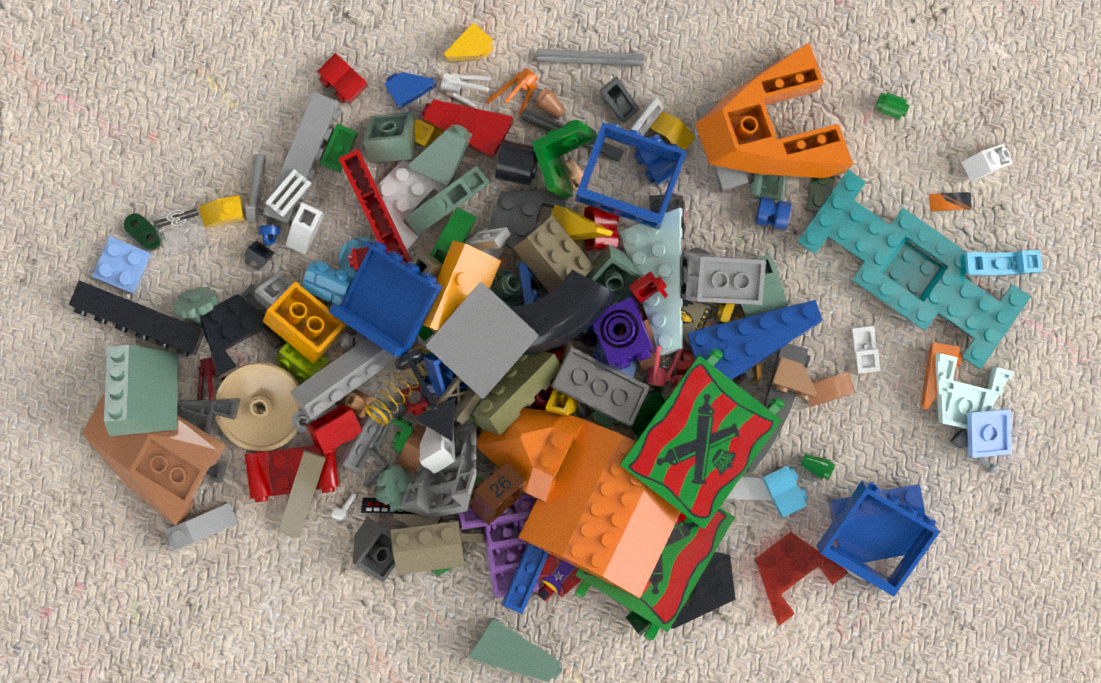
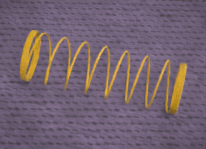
M418 345L413 348V351L417 350L415 348L422 349L426 354L430 353L428 350ZM393 385L400 392L399 394L403 396L404 394H402L401 391L395 385ZM386 393L393 400L392 402H394L396 406L397 404L405 403V398L403 403H397L388 393ZM380 402L386 408L385 410H387L391 416L390 412L393 411H389L387 407L382 402ZM372 405L365 407L367 414L376 422L382 425L388 424V418L379 409ZM368 408L375 410L384 419L374 415L371 411L368 410Z

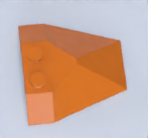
M522 408L519 411L521 415L501 435L483 431L482 429L476 442V447L497 466L502 467L508 462L526 480L523 491L547 503L556 484V474L572 441L576 442L585 421L570 414L565 416L546 410Z

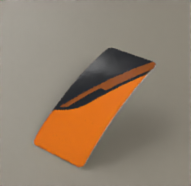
M970 192L929 195L931 212L972 209Z

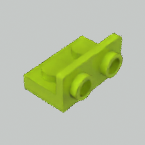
M288 342L280 349L275 359L280 368L290 372L301 384L325 368L330 362L322 355L313 364Z

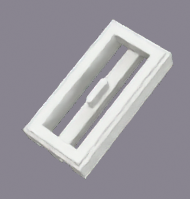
M293 169L266 201V204L284 218L312 183ZM295 177H297V180L291 185V187L286 191V193L274 205V201L280 196V194L285 190V188L290 184V182ZM301 182H303L304 185L300 188V190L289 201V203L284 207V209L280 210L279 208L281 207V205L287 200V198L298 187V185Z

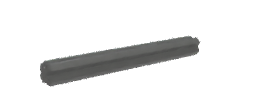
M525 108L521 114L522 120L547 131L558 130L565 126V124L528 108ZM596 140L583 145V147L592 150ZM604 142L600 154L618 162L622 158L623 150Z

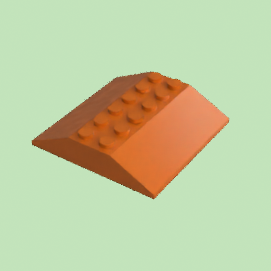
M579 418L585 421L576 442L572 441L556 474V484L547 503L540 499L536 500L518 538L640 598L681 512L619 465L636 441Z

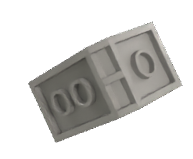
M682 251L681 298L697 302L762 305L766 260L719 257L712 254Z

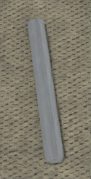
M537 49L536 61L643 66L644 54Z

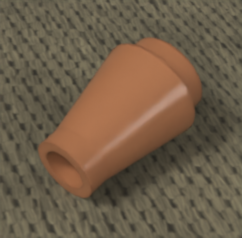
M547 88L534 99L537 103L536 106L548 112L557 120L567 111L552 90L549 91Z

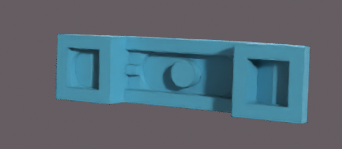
M1040 250L1004 253H964L966 274L969 276H1005L1042 272Z

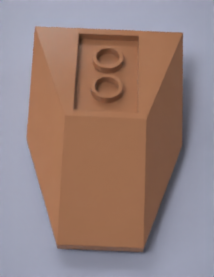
M103 395L82 434L127 487L175 526L184 522L195 503L192 499L209 467L217 463L226 445L178 415L177 430L109 436L104 424L105 395Z

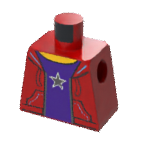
M550 554L538 578L544 584L536 594L545 602L549 600L554 592L563 597L581 581L580 578L575 576L579 568Z

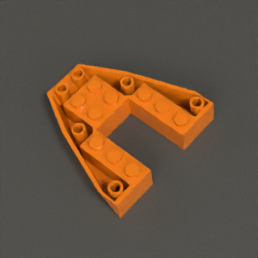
M810 43L782 57L729 92L695 123L709 165L754 174L828 178L846 173L853 162L839 123L777 139L765 106L815 93L823 85L824 82Z

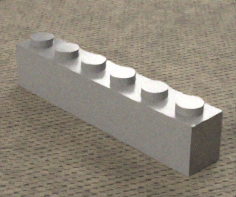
M316 92L312 93L271 195L293 169L308 181H313L317 171L314 169L317 161H321L325 149H323L324 143L329 141L332 136L333 129H331L333 121H337L341 113L338 101ZM295 177L290 182V184L285 188V190L280 194V196L274 201V205L280 200V198L286 193V191L291 187V185L297 180V177ZM301 182L298 185V187L292 192V194L287 198V200L281 205V207L279 208L280 210H283L284 207L289 203V201L300 190V188L304 185L303 182ZM306 190L284 218L268 205H266L263 214L267 218L291 226L298 212L299 204L305 201L308 190Z
M417 337L410 349L419 344ZM366 338L291 391V394L297 406L312 420L394 362L399 356H393Z

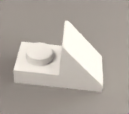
M507 227L476 232L465 244L498 258L503 253L502 246L505 245V240L511 233Z

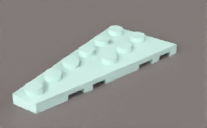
M682 208L665 213L660 230L643 224H637L620 231L627 256L643 275L651 271L656 278L660 276L667 285L664 290L668 297L664 298L660 291L642 302L654 334L656 346L661 347L660 356L683 349L681 321Z

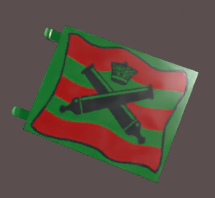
M712 349L706 360L700 355L697 356L619 464L702 529H705L782 421L776 414L785 404L781 398H773L768 408H766L716 369L714 365L723 356L719 349Z
M719 508L705 529H702L684 514L680 513L640 598L581 569H578L575 576L582 580L575 591V595L582 598L587 593L590 585L651 622L644 637L649 641L654 640L659 629L668 632L735 516Z

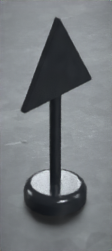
M417 349L403 355L394 362L396 368L400 371L412 369L432 410L415 419L453 442L455 398L437 406L416 366L425 357L423 350Z

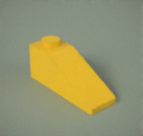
M556 204L550 217L554 216L573 241L608 237L613 233L581 214Z

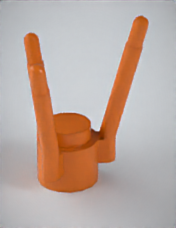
M524 68L521 73L518 72L513 79L488 98L486 103L492 102L516 82L517 86L504 102L508 103L520 89L523 91L528 89L518 113L521 115L532 93L537 88L535 83L538 77L531 70Z

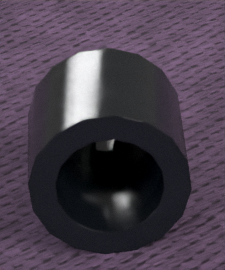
M502 140L495 179L531 185L532 179H535L538 166L533 145Z

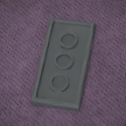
M572 346L569 347L550 386L628 427H632L650 386Z

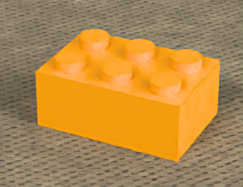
M296 281L266 311L263 319L267 326L313 364L342 335L346 326L344 322L329 313V309Z

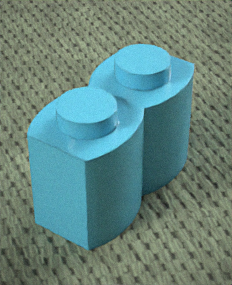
M787 465L762 477L782 518L807 506L805 501L808 500V497L803 488H798L796 481L799 479L793 468L789 469Z

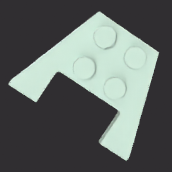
M936 353L938 422L967 429V412L994 410L993 405L999 394H1003L1004 391L1002 389L1007 380L1012 378L1014 371L992 366L988 387L985 389L953 381L958 358Z

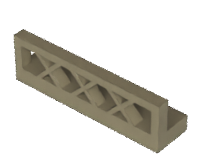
M456 375L436 402V405L439 406L445 403L449 397L455 396L454 420L463 425L482 398L469 386L466 390L460 391L459 383L461 379Z

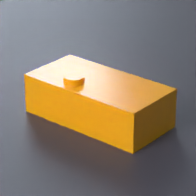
M453 240L435 281L443 287L423 326L438 331L479 282H482L490 289L501 260L468 244Z

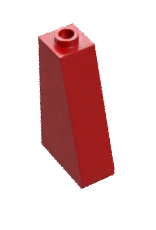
M435 99L432 100L431 104L427 103L421 113L424 122L442 132H445L452 124L465 127L467 132L472 133L468 147L492 160L499 150L502 140L505 139L514 123V118L508 115Z

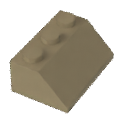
M459 521L390 530L397 575L465 566Z

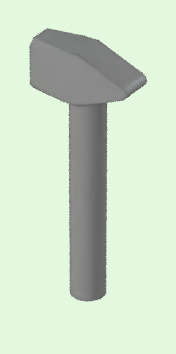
M256 154L249 203L246 206V218L249 222H256L258 217L257 203L264 155Z

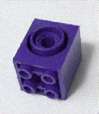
M631 297L609 306L603 315L593 323L609 365L613 368H619V370L628 368L632 365V361L636 359L640 361L647 360L652 357L651 353L656 352L638 306ZM626 326V333L618 336L619 328Z

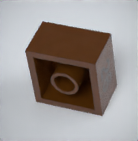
M508 462L502 467L499 465L495 467L490 473L491 477L486 481L482 479L474 487L475 491L471 497L470 508L488 526L520 499L526 480Z

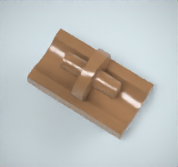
M354 389L335 404L341 405L344 403L353 410L354 414L364 418L366 415L365 407L370 405L373 398Z

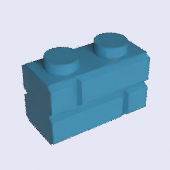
M313 261L306 270L302 287L314 296L335 305H340L354 278L349 276L348 272L344 270L330 268L326 262Z

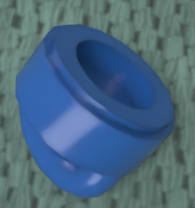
M275 225L259 226L258 235H262L263 242L271 246L276 242V235H280V227Z

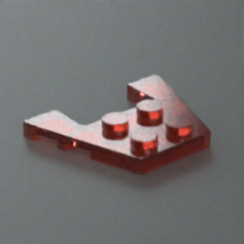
M792 532L786 534L755 558L778 626L795 614L782 597V594L818 567L831 585H834L848 574L846 569L820 554L818 550Z

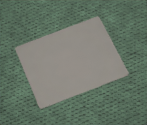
M479 282L429 340L426 347L478 396L484 399L538 338V334L485 284Z

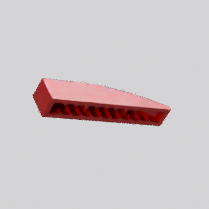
M357 149L338 158L377 241L386 245V250L390 253L394 251L402 255L404 262H411L408 251L360 150Z

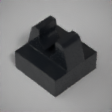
M255 241L244 253L246 255L245 263L249 264L252 260L257 263L255 270L259 271L272 259L275 252L260 242Z

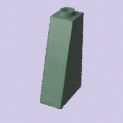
M494 618L469 655V658L547 682H550L552 678L556 680L563 669L559 667L561 661Z

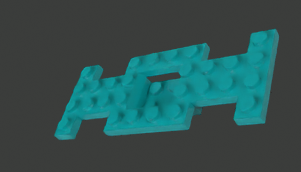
M848 170L797 243L815 255L827 237L863 261L862 266L852 279L854 283L923 331L927 330L937 314L973 338V341L963 353L962 358L977 369H982L1031 296L1012 284L1000 301L992 297L964 277L966 274L964 253L966 251L904 208L900 210L891 225H889L856 202L854 199L866 181ZM906 240H909L910 242H912L913 244H915L917 247H919L920 249H922L923 251H925L926 253H928L930 256H932L933 258H935L936 260H938L940 263L943 264V266L940 265L939 263H937L936 261H934L932 258H930L929 256H927V255L924 254L923 252H921L919 249H917V248L914 247L913 245H911V244H910L909 242H907Z

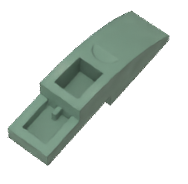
M475 166L412 211L404 219L417 236L490 183L479 167Z

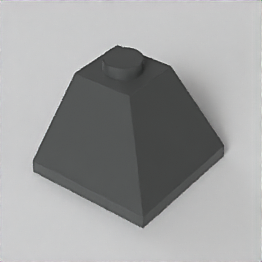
M367 517L354 536L353 563L384 582L396 566L391 533L370 517Z

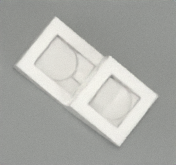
M874 325L851 327L857 373L880 371Z

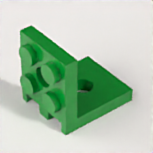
M572 120L567 122L564 127L558 130H551L546 133V136L532 142L547 190L564 199L573 196L560 156L596 140V130L579 120Z

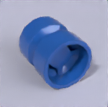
M761 197L755 225L768 227L772 224L773 228L786 231L792 203L785 201L775 203L771 198Z

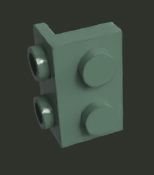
M755 174V178L752 179L750 185L751 192L757 199L766 197L783 201L787 176Z

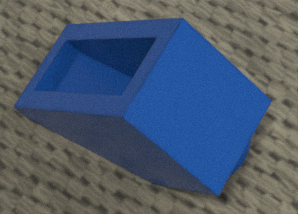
M405 72L399 75L398 73L392 74L386 79L387 82L384 83L385 88L399 110L437 87L436 82L432 78Z

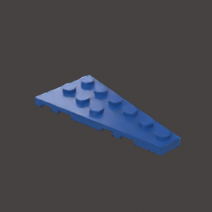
M816 300L688 332L687 337L694 360L698 355L706 360L712 349H719L723 356L714 367L732 380L771 356L775 351L782 349L795 338L802 336L820 324L822 317Z

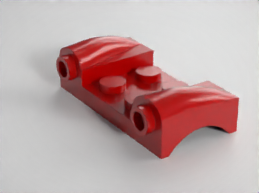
M315 445L244 454L250 499H255V503L269 501L268 497L290 494L304 450L326 457L316 490H322V493L335 492V487H341L336 450L323 454Z

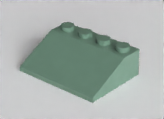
M133 345L107 347L104 424L109 436L177 430L178 353Z

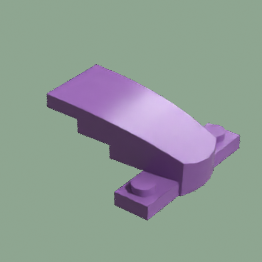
M521 495L520 499L489 526L470 508V505L467 511L457 513L461 530L483 526L487 563L494 599L505 596L527 546V542L518 537L525 524L523 519L528 518L537 498L531 495ZM538 581L532 592L539 590Z

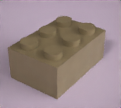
M553 215L538 225L513 248L549 293H552L563 283L571 270L586 276L595 267Z

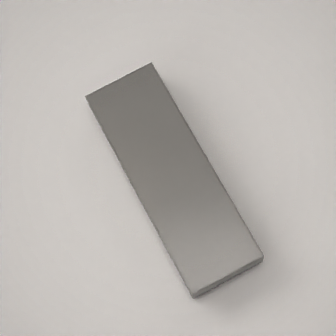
M368 408V410L371 411L374 415L384 419L375 410ZM379 409L387 418H389L390 414ZM367 412L360 423L362 432L350 441L339 461V464L356 473H359L370 453L367 449L369 447L373 448L384 425L372 419Z

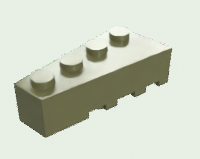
M542 351L539 354L522 355L473 412V416L483 431L501 435L521 415L519 411L523 407L530 406L535 401L534 396L541 389L546 390L551 385L550 380L557 374L561 365L553 353Z

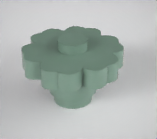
M506 268L498 269L490 290L507 306H518L520 304L519 297L523 295L520 279Z
M198 287L194 291H185L178 296V300L173 302L175 314L181 315V318H189L195 326H202L199 318L200 315L213 310V306L219 302L216 290H210L209 287Z
M391 465L386 467L385 471L380 472L378 475V486L374 491L375 497L381 503L390 504L393 511H402L400 506L404 493L407 491L408 484H413L414 481L408 472H403L401 466Z

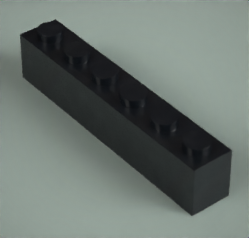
M80 280L69 302V305L74 307L73 312L86 317L87 313L95 316V321L105 325L108 321L116 324L115 329L127 333L128 329L136 332V337L145 341L150 337L157 340L156 345L166 349L170 345L177 348L176 353L189 357V354L196 356L204 337V331L199 327Z

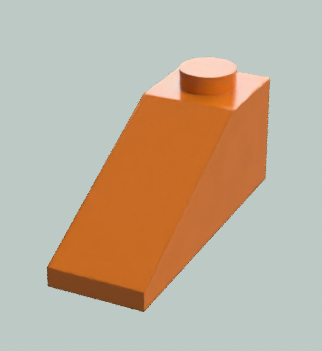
M934 342L930 344L920 410H927L937 397L936 353L957 357L956 370L962 361V353L959 352V346Z

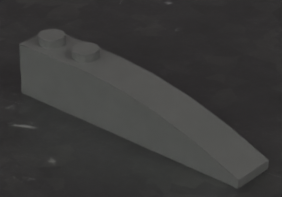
M787 344L778 350L764 406L768 408L773 398H781L785 404L776 416L782 421L748 467V473L754 472L773 445L790 413L797 394L789 390L788 393L775 390V385L771 384L779 358L783 357L801 363L807 368L810 355H807L808 349Z

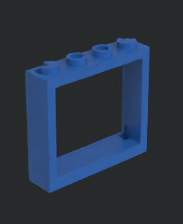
M602 122L578 187L575 201L660 230L687 151L677 147L676 144L668 145L662 143V140L656 137H644L636 130L627 131L621 129L615 123L611 125ZM605 138L676 161L658 213L587 189Z
M861 480L816 546L823 556L894 597L936 539L940 530L932 517L928 515L921 516L918 514L919 511L912 505L907 504L905 506L892 493L886 495L881 492L882 489L873 482L868 484ZM867 494L925 527L889 578L832 545Z

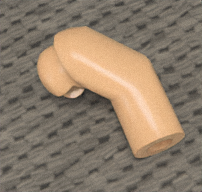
M571 157L563 165L569 171L571 189L577 191L584 173Z

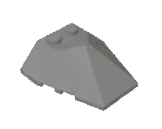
M474 422L454 427L456 460L454 463L435 474L422 465L418 467L417 472L419 475L413 484H408L407 491L404 493L400 506L402 510L430 518L447 516L468 510L476 480V424Z

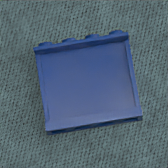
M376 240L374 243L364 241L363 244L369 250L341 304H332L329 313L393 356L402 357L409 352L443 286L435 282L437 278L426 272L424 274L421 273L419 266L411 262H404L402 255L391 251V253L387 251V246Z

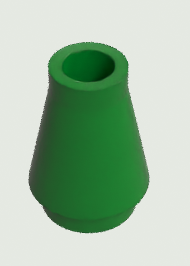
M807 453L801 462V466L808 469L821 480L823 478L829 480L836 465L830 459L812 456Z

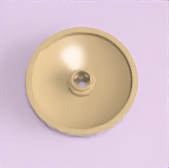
M256 362L238 367L223 380L215 399H240L236 419L233 420L216 415L221 430L233 443L251 451H270L285 445L297 433V430L292 425V416L301 409L297 406L291 391L299 386L298 383L288 372L273 364ZM262 402L265 407H260L258 403ZM303 418L299 420L300 424H302Z

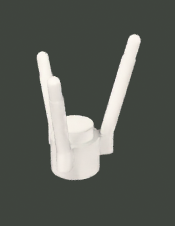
M454 72L452 74L445 73L441 90L447 91L446 96L453 97L467 106L477 109V105L456 94L455 91L459 92L461 86L489 91L488 87L463 82L462 79L490 81L491 77L457 74Z

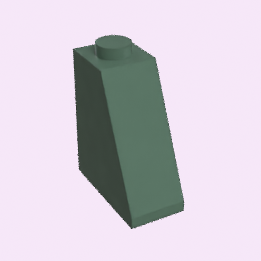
M452 124L409 164L408 168L448 186L456 176L472 133L467 132V129L463 126Z

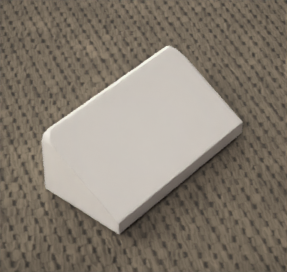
M656 97L651 100L628 131L636 130L642 136L664 110V106L659 98Z

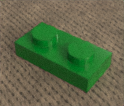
M337 124L320 165L341 174L343 167L338 158L350 153L358 132Z

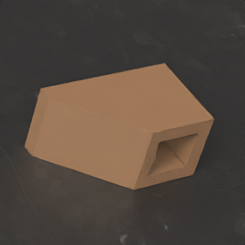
M783 357L779 358L771 382L772 385H775V390L783 393H788V390L797 393L796 397L807 401L810 398H815L817 391L804 365Z

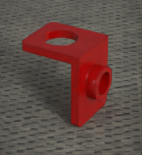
M419 383L418 387L415 384L410 388L401 390V393L404 395H408L413 390L420 393L421 398L417 403L409 402L408 396H404L405 405L408 407L407 412L408 414L413 413L414 416L426 412V407L430 406L428 400H425L423 394H421Z

